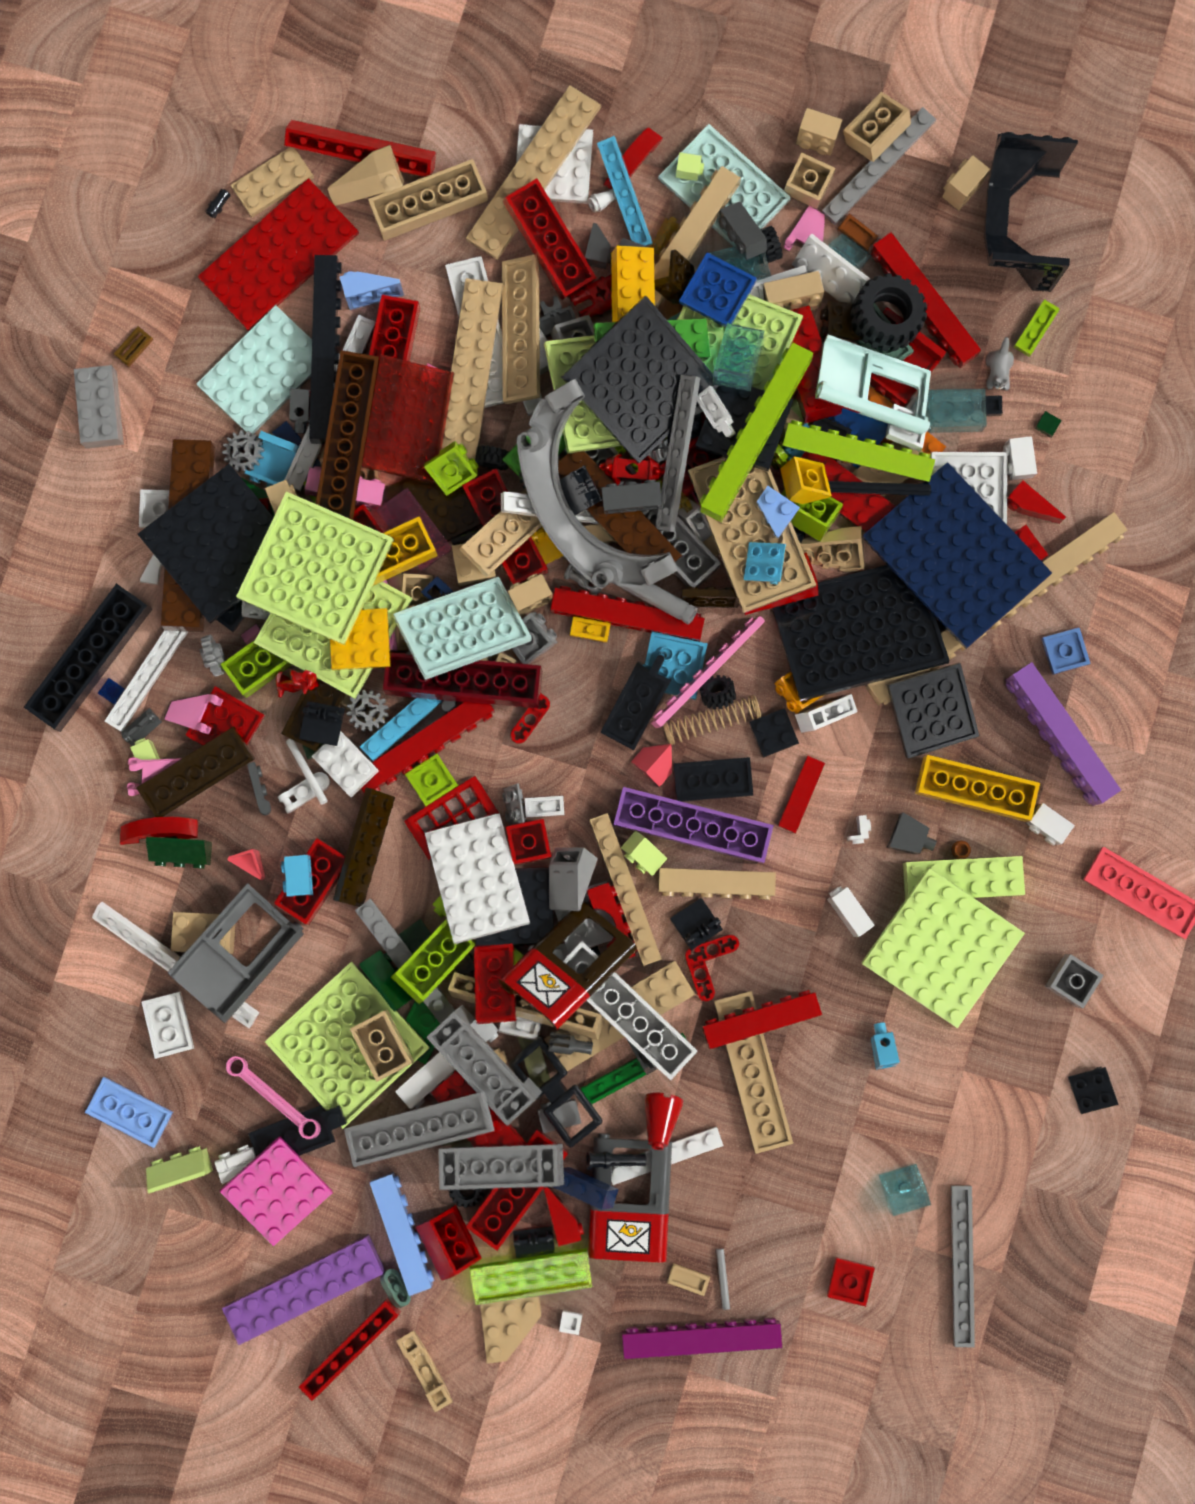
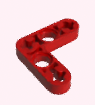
M540 693V701H546L544 703L546 708H527L510 733V738L514 743H524L548 711L550 701L542 693ZM528 714L534 715L536 719L533 725L525 723V717ZM522 723L523 726L529 728L530 731L527 732V730H525L522 733V736L524 738L516 740V735L514 734V732H519L522 729V727L519 726V724Z
M727 935L702 943L693 949L697 953L701 951L699 947L703 946V951L707 958L703 959V955L697 956L696 961L689 959L688 955L691 954L690 948L685 953V959L697 995L702 1001H710L715 995L705 961L736 951L739 948V940L734 935ZM728 938L735 940L736 944L733 945V949L724 947L725 952L721 953V946L718 941L721 940L722 944L728 942ZM715 944L718 951L715 955L707 953L708 945ZM699 968L703 969L706 974L702 980L696 979L694 975L695 971ZM709 981V984H705L707 990L711 989L709 998L701 996L703 987L702 985L698 987L697 983Z

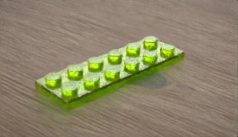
M587 1248L470 1266L475 1305L593 1287Z

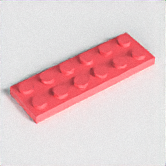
M1101 847L1083 880L1173 934L1186 939L1195 924V900L1109 849Z

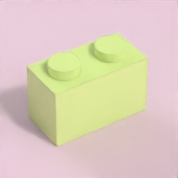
M636 830L621 847L626 853L624 857L631 863L635 861L637 863L635 867L643 874L648 872L653 876L667 860L666 856Z

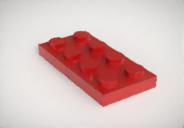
M513 943L474 947L477 1025L517 1021L516 993L513 995L509 994L499 983V980L515 965Z

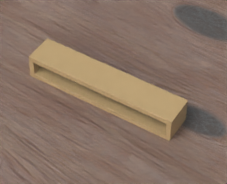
M659 868L658 892H662V896H674V893H682V897H693V893L701 894V897L712 898L713 894H720V898H732V895H740L739 899H751V895L759 896L761 900H770V896H775L776 872Z

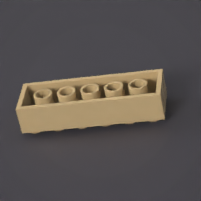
M471 159L403 185V187L372 197L368 201L383 240L386 241L487 202L488 198L475 162Z

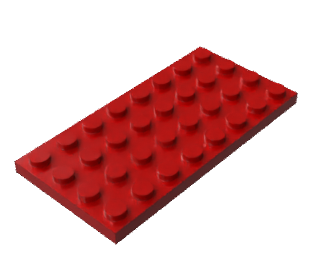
M308 178L198 275V278L249 332L275 305L279 306L314 274L315 255H336L359 234V231Z

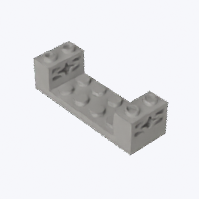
M461 1005L426 1038L477 1093L485 1092L489 1107L508 1126L538 1098L542 1091L530 1078L522 1082L470 1026L475 1018Z
M563 1144L439 1149L440 1190L564 1185Z

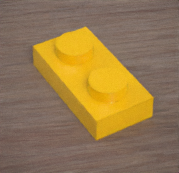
M573 616L570 636L607 643L611 623Z

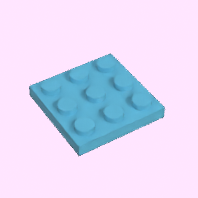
M656 632L651 633L645 664L652 667L660 652L664 651L667 653V657L659 670L672 679L665 694L678 696L680 693L679 689L685 683H690L694 679L692 676L699 669L702 670L708 643ZM697 691L689 699L696 700Z

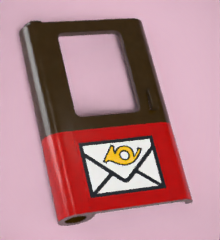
M583 902L580 911H570L499 980V983L509 994H518L558 1030L637 950V946L629 937L594 911L588 902ZM589 918L616 940L583 973L578 974L558 958L553 951L583 921Z

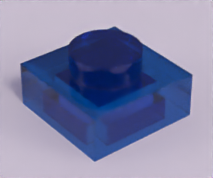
M108 678L98 694L115 705L125 691V688L111 678Z

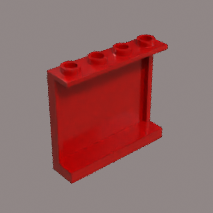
M888 307L882 312L891 324L904 322L902 317ZM919 331L915 339L909 343L914 352L903 361L930 370L932 373L945 356L946 351ZM871 373L870 385L882 396L885 395L890 399L892 404L904 407L917 391L914 387Z

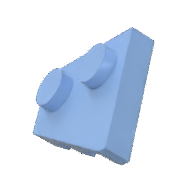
M770 486L766 487L756 502L777 539L800 508Z

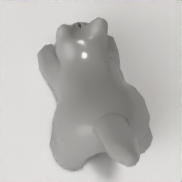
M1008 337L1004 338L1000 350L991 351L986 357V365L991 368L986 383L988 389H992L995 386L996 389L1007 391L1010 388L1009 371L1014 364V356L1008 351Z

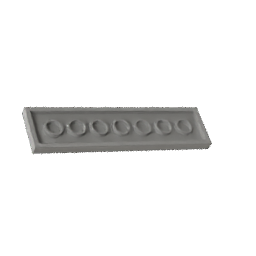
M484 1091L344 1129L353 1167L495 1131Z

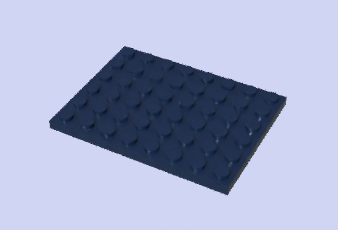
M947 462L931 476L930 482L925 481L923 483L931 485V494L929 496L909 495L868 530L862 538L958 642L967 649L1044 582L1052 572Z

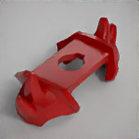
M618 453L607 458L605 463L599 465V469L604 471L605 475L612 478L617 486L621 482L620 478L644 479L642 480L643 484L646 480H659L660 476L665 473V469L661 468L660 463L650 456H646L645 460L637 463L634 459L622 458V454ZM634 463L638 466V472L631 475L625 471V466Z
M291 670V680L289 677L282 675V672H278L276 675L278 697L280 698L285 691L295 693L302 690V693L306 694L308 690L319 686L316 680L317 675L309 670L301 673Z

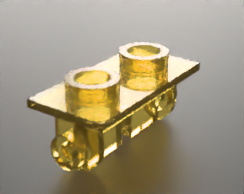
M670 216L669 219H664L650 247L654 248L655 254L659 255L663 248L667 249L672 234L674 232L677 233L681 228L680 224L676 223L677 219Z

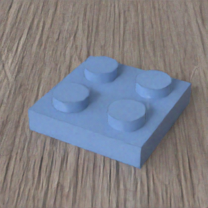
M1080 627L1041 638L1052 675L1091 664Z

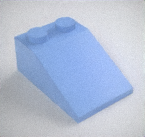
M353 271L339 276L350 310L378 303L381 300V295L404 296L400 279Z

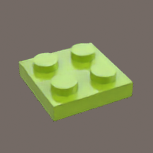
M435 754L405 774L425 806L458 787V784L438 754Z

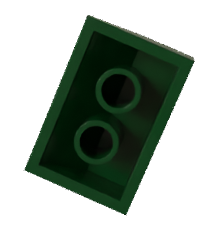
M146 837L148 860L154 862V866H166V863H174L173 867L185 868L186 864H193V868L205 869V865H211L212 842L193 839Z
M379 950L361 962L359 966L395 1012L413 1000V998L391 978L399 968H395L392 965L391 961L393 960L386 951L383 953L382 950Z

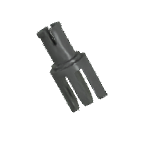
M550 1033L549 1052L571 1055L574 1052L592 1054L593 1042L576 1040L574 1035Z

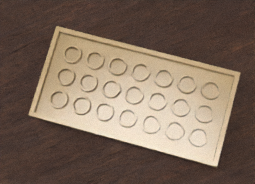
M722 457L688 470L699 502L704 494L707 495L710 491L708 487L713 477L717 478L720 473L718 468L722 461L726 462L727 458ZM752 467L722 522L705 515L743 614L816 587L815 580L791 521L777 539L771 526L764 518L763 512L756 503L767 486H770L779 493L770 469L768 472ZM749 542L786 544L781 581L778 582V585L770 584V582L744 580Z

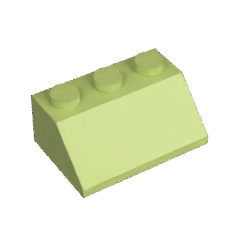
M199 1146L190 1149L189 1154L182 1156L180 1152L171 1155V1160L163 1162V1159H158L151 1162L152 1166L146 1168L147 1191L149 1194L212 1172L213 1168L207 1148L201 1149Z

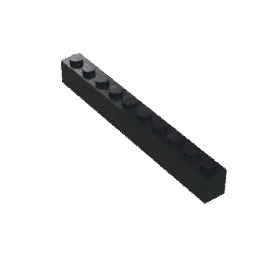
M337 255L314 256L309 429L311 444L326 443L337 375L336 365H338L340 354L337 353V346H340V335H337V328H341V317H338V310H341V298H338V292H342L341 280H339V274H342V262H339Z

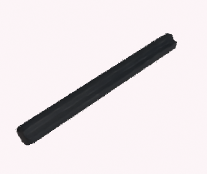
M828 481L831 493L929 496L931 494V485Z

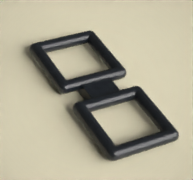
M538 1037L509 1062V1067L524 1082L528 1078L518 1064L538 1047L542 1049L558 1072L539 1087L542 1093L538 1098L545 1094L551 1102L543 1110V1113L567 1147L572 1148L601 1125L603 1120L578 1085H573L569 1089L565 1087L561 1079L567 1075V1070L554 1052L548 1051L549 1045L542 1037ZM575 1094L593 1121L571 1138L553 1112Z

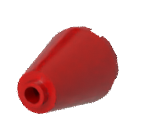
M647 1093L644 1103L648 1144L652 1146V1149L663 1150V1147H667L683 1107V1099L675 1095H670V1098L665 1097L664 1093Z

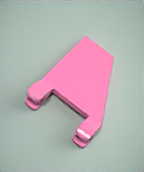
M808 206L785 241L783 248L789 251L796 240L804 244L811 234L823 242L825 214Z
M213 694L173 701L167 711L165 720L204 734H209L211 727L200 723L208 702L221 706L223 699Z
M129 758L128 765L130 771L142 769V784L182 758L150 760ZM128 783V795L135 796L140 794L136 787L141 784Z

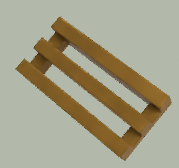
M137 326L114 352V355L130 367L154 339ZM141 333L142 335L130 346L127 352L123 356H121L125 349Z

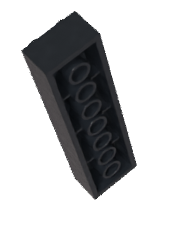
M116 583L25 704L24 708L54 730L61 732L152 609Z

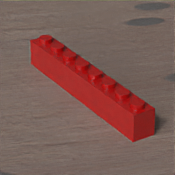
M291 120L285 129L284 146L361 162L372 151L391 145L401 172L427 177L432 175L435 169V151Z
M892 232L873 244L871 256L876 262L881 264L884 274H892V277L900 275L904 280L907 278L913 286L917 285L919 293H923L925 297L923 302L927 304V317L925 320L927 329L931 335H935L939 340L940 347L948 352L952 363L962 368L977 357L981 352L980 347Z
M560 586V588H555L550 609L551 613L611 623L613 626L647 633L656 632L698 642L701 640L705 618L701 617V614L696 613L693 621L688 625L655 606H645L644 602L634 601V603H629L627 599L616 597L614 600L608 598V595L598 593L595 596L590 595V592L585 590L571 591V588L566 586Z
M462 703L372 762L379 772L361 788L362 791L365 792L366 787L381 791L380 787L383 785H391L397 780L396 777L402 773L405 775L413 769L412 766L415 764H421L428 760V756L432 753H440L445 749L444 745L450 741L452 744L462 738L460 735L466 731L468 733L472 732L477 728L476 724L482 720L484 723L494 717L492 714L495 713V710L491 704Z

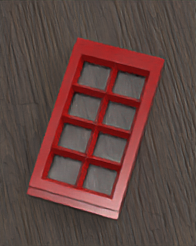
M474 776L404 822L428 860H430L431 855L425 837L426 832L495 815L499 812L477 777Z

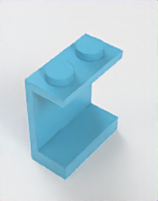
M261 431L258 438L263 443L260 447L265 451L260 453V455L264 458L258 459L260 465L254 464V470H245V474L250 476L249 480L259 484L261 481L267 483L266 486L269 487L284 481L299 446Z

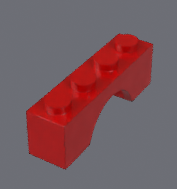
M608 882L587 890L593 909L607 912L613 918L615 927L628 937V933H631L628 923H623L621 915L624 912L621 904H616L614 897L617 896L614 885L610 886ZM614 937L611 940V942L608 945H606L607 948L616 940Z

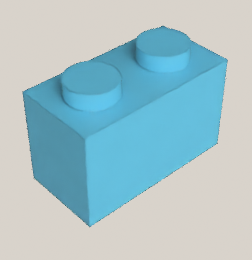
M310 855L284 857V861L281 862L282 873H285L286 881H283V892L287 893L289 897L313 895Z

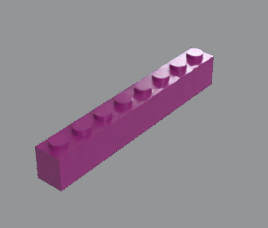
M769 1317L764 1318V1321L756 1322V1319H745L744 1323H736V1320L724 1321L725 1324H717V1322L711 1321L705 1322V1325L697 1326V1323H687L685 1327L669 1324L665 1325V1328L646 1326V1329L638 1330V1327H628L626 1331H622L624 1359L783 1348L781 1323L776 1318Z

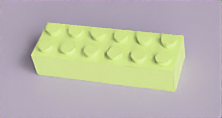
M1022 856L903 863L905 899L928 867L973 898L1025 895Z

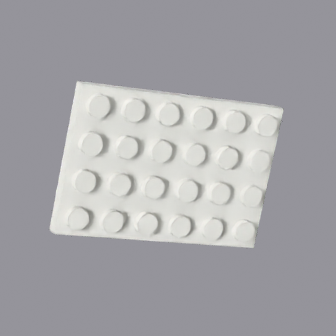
M500 813L425 833L454 944L530 924Z

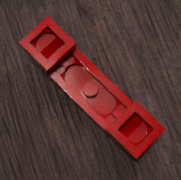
M649 127L637 137L622 156L630 178L650 152L653 153L663 140V137ZM608 176L604 186L611 190L613 187Z
M153 817L133 821L121 826L120 845L140 843V839H146V837L177 836L178 839L198 838V820L185 817Z

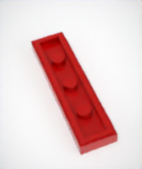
M810 756L806 757L778 827L796 834L824 768V762Z

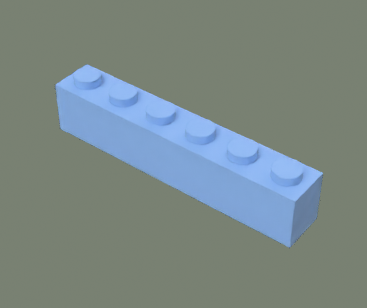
M394 1172L371 1180L370 1185L408 1295L411 1296L432 1288V1282L435 1281L432 1271L427 1269L426 1263L428 1259L425 1251L421 1252L419 1246L421 1238L418 1232L415 1233L412 1225H415L414 1218L411 1213L408 1214L406 1208L408 1201L405 1194H401L400 1187H402L399 1176H395Z

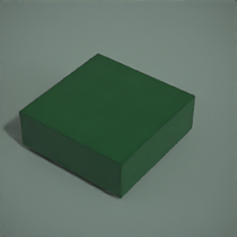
M1045 411L1035 429L1052 438L1062 420Z

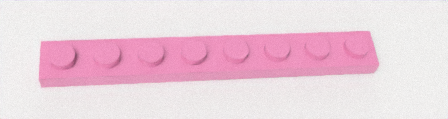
M761 616L749 618L744 623L746 627L742 631L738 630L731 637L733 640L729 644L725 643L718 650L720 653L716 657L712 656L705 663L707 666L703 670L699 669L692 676L694 679L690 683H685L679 689V695L677 697L672 696L666 702L668 706L664 710H658L653 715L654 720L651 724L655 728L662 727L765 620Z

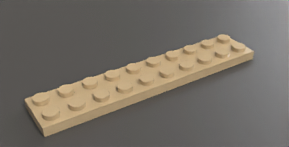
M569 85L466 237L468 242L496 260L499 259L518 231L517 225L503 204L504 198L538 178L545 190L600 110L601 104Z
M465 279L438 454H440V450L456 441L458 445L460 443L464 445L467 450V457L475 460L481 434L503 283Z

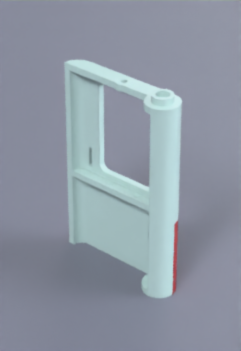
M827 335L822 349L815 398L922 435L928 431L930 426L925 413L931 371ZM871 373L916 388L915 415L912 416L869 401L868 392Z

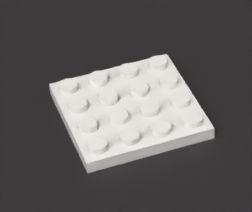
M519 125L516 163L542 126ZM585 130L545 189L551 201L588 204L593 130Z
M1007 452L930 453V458L935 459L931 476L948 462L1007 524Z

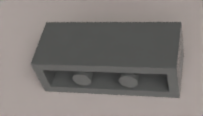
M740 201L720 209L719 225L722 229L726 230L729 240L736 244L739 254H743L745 259L748 260L767 251L765 235Z
M646 480L643 484L626 482L623 486L607 484L606 487L602 488L604 514L662 509L660 482L655 480Z

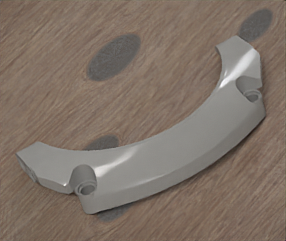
M574 379L539 401L529 421V425L532 428L520 433L517 437L519 461L528 496L541 525L564 557L596 587L604 588L616 581L618 586L643 588L652 585L679 570L670 552L655 555H639L620 551L605 544L580 523L564 496L558 472L560 439L573 410L585 398L577 380ZM526 436L530 438V444L527 442ZM601 574L605 575L606 581L602 579Z

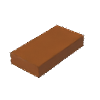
M850 213L837 228L839 232L865 252L878 239L877 234Z

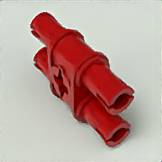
M612 274L607 277H599L598 280L585 285L584 289L569 296L574 307L588 299L592 301L591 306L578 311L580 317L589 315L590 318L596 315L602 316L603 313L612 309V292L610 291L612 287ZM598 292L599 294H601V296H604V299L600 296L598 297Z

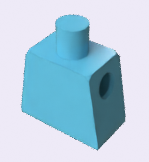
M885 1022L874 1024L875 1035L871 1037L875 1068L878 1070L895 1067L900 1061L893 1032L887 1033ZM880 1041H884L886 1047L882 1046Z

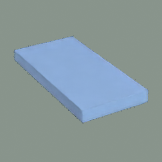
M106 1077L102 1078L85 1111L86 1114L153 1148L156 1147L173 1114L171 1110Z

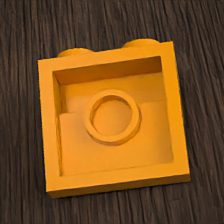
M791 671L774 683L777 694L784 696L787 701V708L796 714L823 697L800 701Z

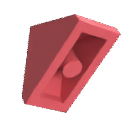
M671 744L644 747L631 761L659 787L672 774Z
M250 849L228 857L227 860L259 880H264L265 874L258 850Z

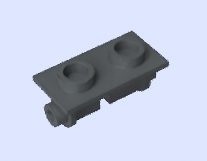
M149 708L125 728L121 735L126 742L134 746L136 741L145 738L162 721Z

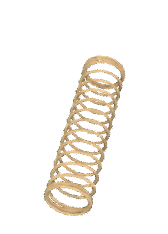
M751 695L748 697V703L744 698H742L741 706L737 700L734 701V708L730 703H728L735 715L738 725L740 723L737 716L736 703L738 704L741 710L744 721L747 722L743 708V700L747 705L752 720H754L751 711L750 699L756 717L758 719L761 718L759 704L757 702L755 695ZM722 706V708L724 709V711H725V713H726V716H727V718H728V721H729V723H730V726L732 727V723H731V719H730V714H729V707H727V711H726L725 707ZM716 708L715 710H716V712H717V714H718V716H719V718H720V721H721V723H722L723 729H725V725H724V721H723V717H722V710L720 709V714H719V712H718V710H717V708ZM706 709V719L701 711H699L698 713V719L696 718L695 714H691V722L687 716H684V725L681 719L677 718V727L672 720H670V729L666 722L663 725V728L668 743L671 745H675L671 722L677 732L680 742H682V738L679 728V721L684 729V732L688 740L689 735L686 725V719L690 724L694 737H697L694 728L693 716L703 736L704 733L701 725L700 714L702 715L709 733H711L707 717V711L711 716L716 731H718L714 709H712L713 716L708 709Z

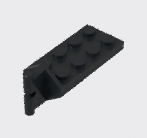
M660 652L652 667L639 661L636 663L600 733L635 750L672 680L659 671L667 657L666 652Z

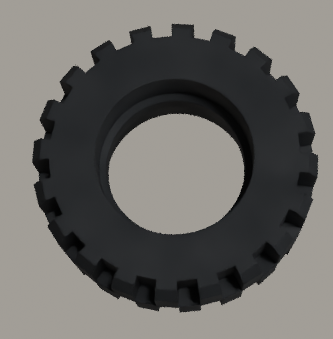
M885 274L883 277L878 275L874 279L868 280L857 294L850 312V317L853 318L851 321L852 327H856L855 333L858 337L861 336L863 338L862 341L865 344L867 342L870 343L874 349L877 347L881 348V351H887L888 349L896 351L899 347L903 349L915 339L926 320L927 304L923 302L925 299L923 293L918 292L919 288L917 285L913 286L909 279L906 278L904 280L900 275H895V277H892V274ZM880 301L894 304L901 311L904 322L900 324L884 322L877 316L873 304Z

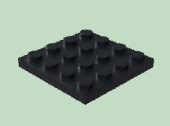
M720 377L719 381L721 384L715 391L732 417L733 423L731 426L736 434L731 438L726 437L722 431L718 432L717 429H714L706 417L695 448L728 458L727 452L730 446H735L738 441L736 437L739 430L745 428L748 414L754 412L757 398L759 396L762 397L765 391ZM790 399L753 467L769 472L793 404V399Z
M955 663L887 684L906 758L909 759L979 737L961 663Z
M549 867L515 868L530 924L476 938V947L511 943L514 946L536 945L553 928V911L549 909Z

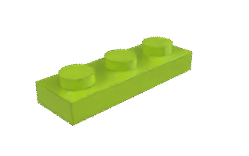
M1044 299L1014 348L1030 357L1060 308Z

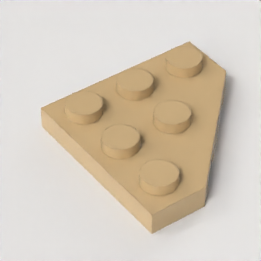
M539 1295L480 1302L487 1364L507 1361L541 1317Z

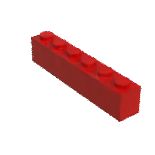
M810 990L799 992V996L791 998V995L780 998V1002L775 1004L769 1001L761 1004L762 1008L754 1010V1007L743 1009V1013L735 1015V1012L724 1015L723 1020L717 1021L716 1018L705 1021L706 1025H703L702 1029L708 1048L713 1049L821 1016L822 1012L816 993H810Z
M387 1297L299 1385L301 1391L313 1401L400 1315L401 1310L393 1306Z

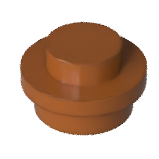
M960 840L952 845L951 852L956 859H966L971 853V847L966 841Z

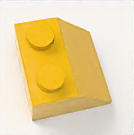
M794 456L780 468L786 496L791 502L806 504L832 496L824 463Z

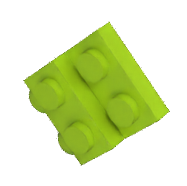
M456 441L440 450V454L424 464V468L446 496L478 476L477 462L473 458L469 459L462 443L458 445Z

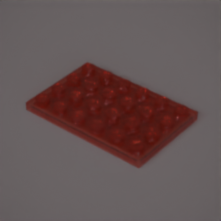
M386 355L379 356L362 468L428 483H436L424 468V464L440 454L442 449L454 372Z

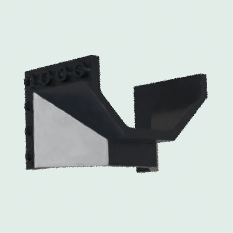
M1005 132L997 136L987 186L984 242L988 266L1016 268L1033 291L1052 292L1070 266V258L1031 255L1007 237L1010 198L1035 176L1059 178L1060 172L1077 146L1078 140H1073L1070 137L1053 138L1050 135L1039 137L1033 134L1017 135L1013 132Z

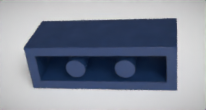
M571 1167L564 1168V1185L553 1186V1188L600 1210L613 1208L619 1190Z

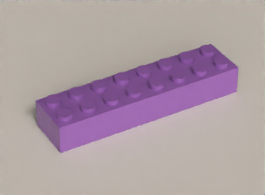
M1032 662L1005 680L1009 692L1015 694L1018 705L1027 711L1029 721L1033 725L1036 724L1040 730L1039 735L1050 744V751L1054 756L1059 757L1062 762V768L1073 777V784L1084 793L1083 798L1088 804L1092 806L1102 804L1121 791L1118 784Z
M626 787L622 789L613 824L616 827L632 831L636 830L647 835L761 864L765 862L774 826Z
M368 1234L226 1304L222 1310L238 1345L382 1275L385 1272V1268Z

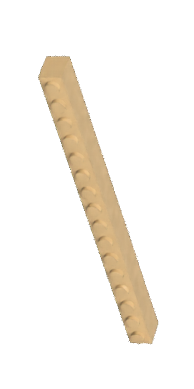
M1115 512L1043 561L1052 574L1004 617L1011 618L1018 613L1016 611L1018 607L1022 606L1025 608L1033 602L1031 598L1035 595L1041 597L1048 592V586L1052 584L1055 587L1062 582V577L1065 574L1072 575L1079 570L1078 565L1081 563L1086 565L1094 559L1092 555L1097 552L1102 554L1109 549L1108 544L1112 541L1116 544L1124 538L1123 534L1127 529ZM999 620L991 628L995 629L996 627L1001 625L1002 622ZM947 629L941 633L949 660L956 656L954 652L957 650H965ZM985 632L979 639L984 637L987 633ZM941 666L870 683L865 688L878 706L882 703L887 705L891 702L887 684L923 674L927 671L936 670Z

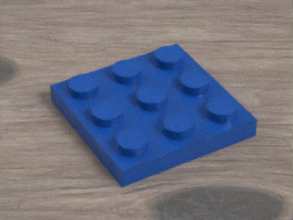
M707 252L681 296L679 304L730 329L753 289L757 278Z
M842 408L841 414L828 417V419L851 429L850 434L858 436L857 440L864 441L867 438L875 440V444L879 445L886 437L888 424L844 408ZM852 464L856 469H858L861 466L857 464Z

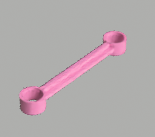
M235 1056L227 1061V1072L232 1076L241 1077L298 1126L299 1133L303 1138L314 1139L320 1134V1124L314 1119L304 1117L248 1069V1063L244 1058ZM235 1060H241L243 1063V1069L238 1074L231 1070V1065ZM308 1122H313L316 1126V1131L312 1136L305 1135L303 1131L304 1125Z

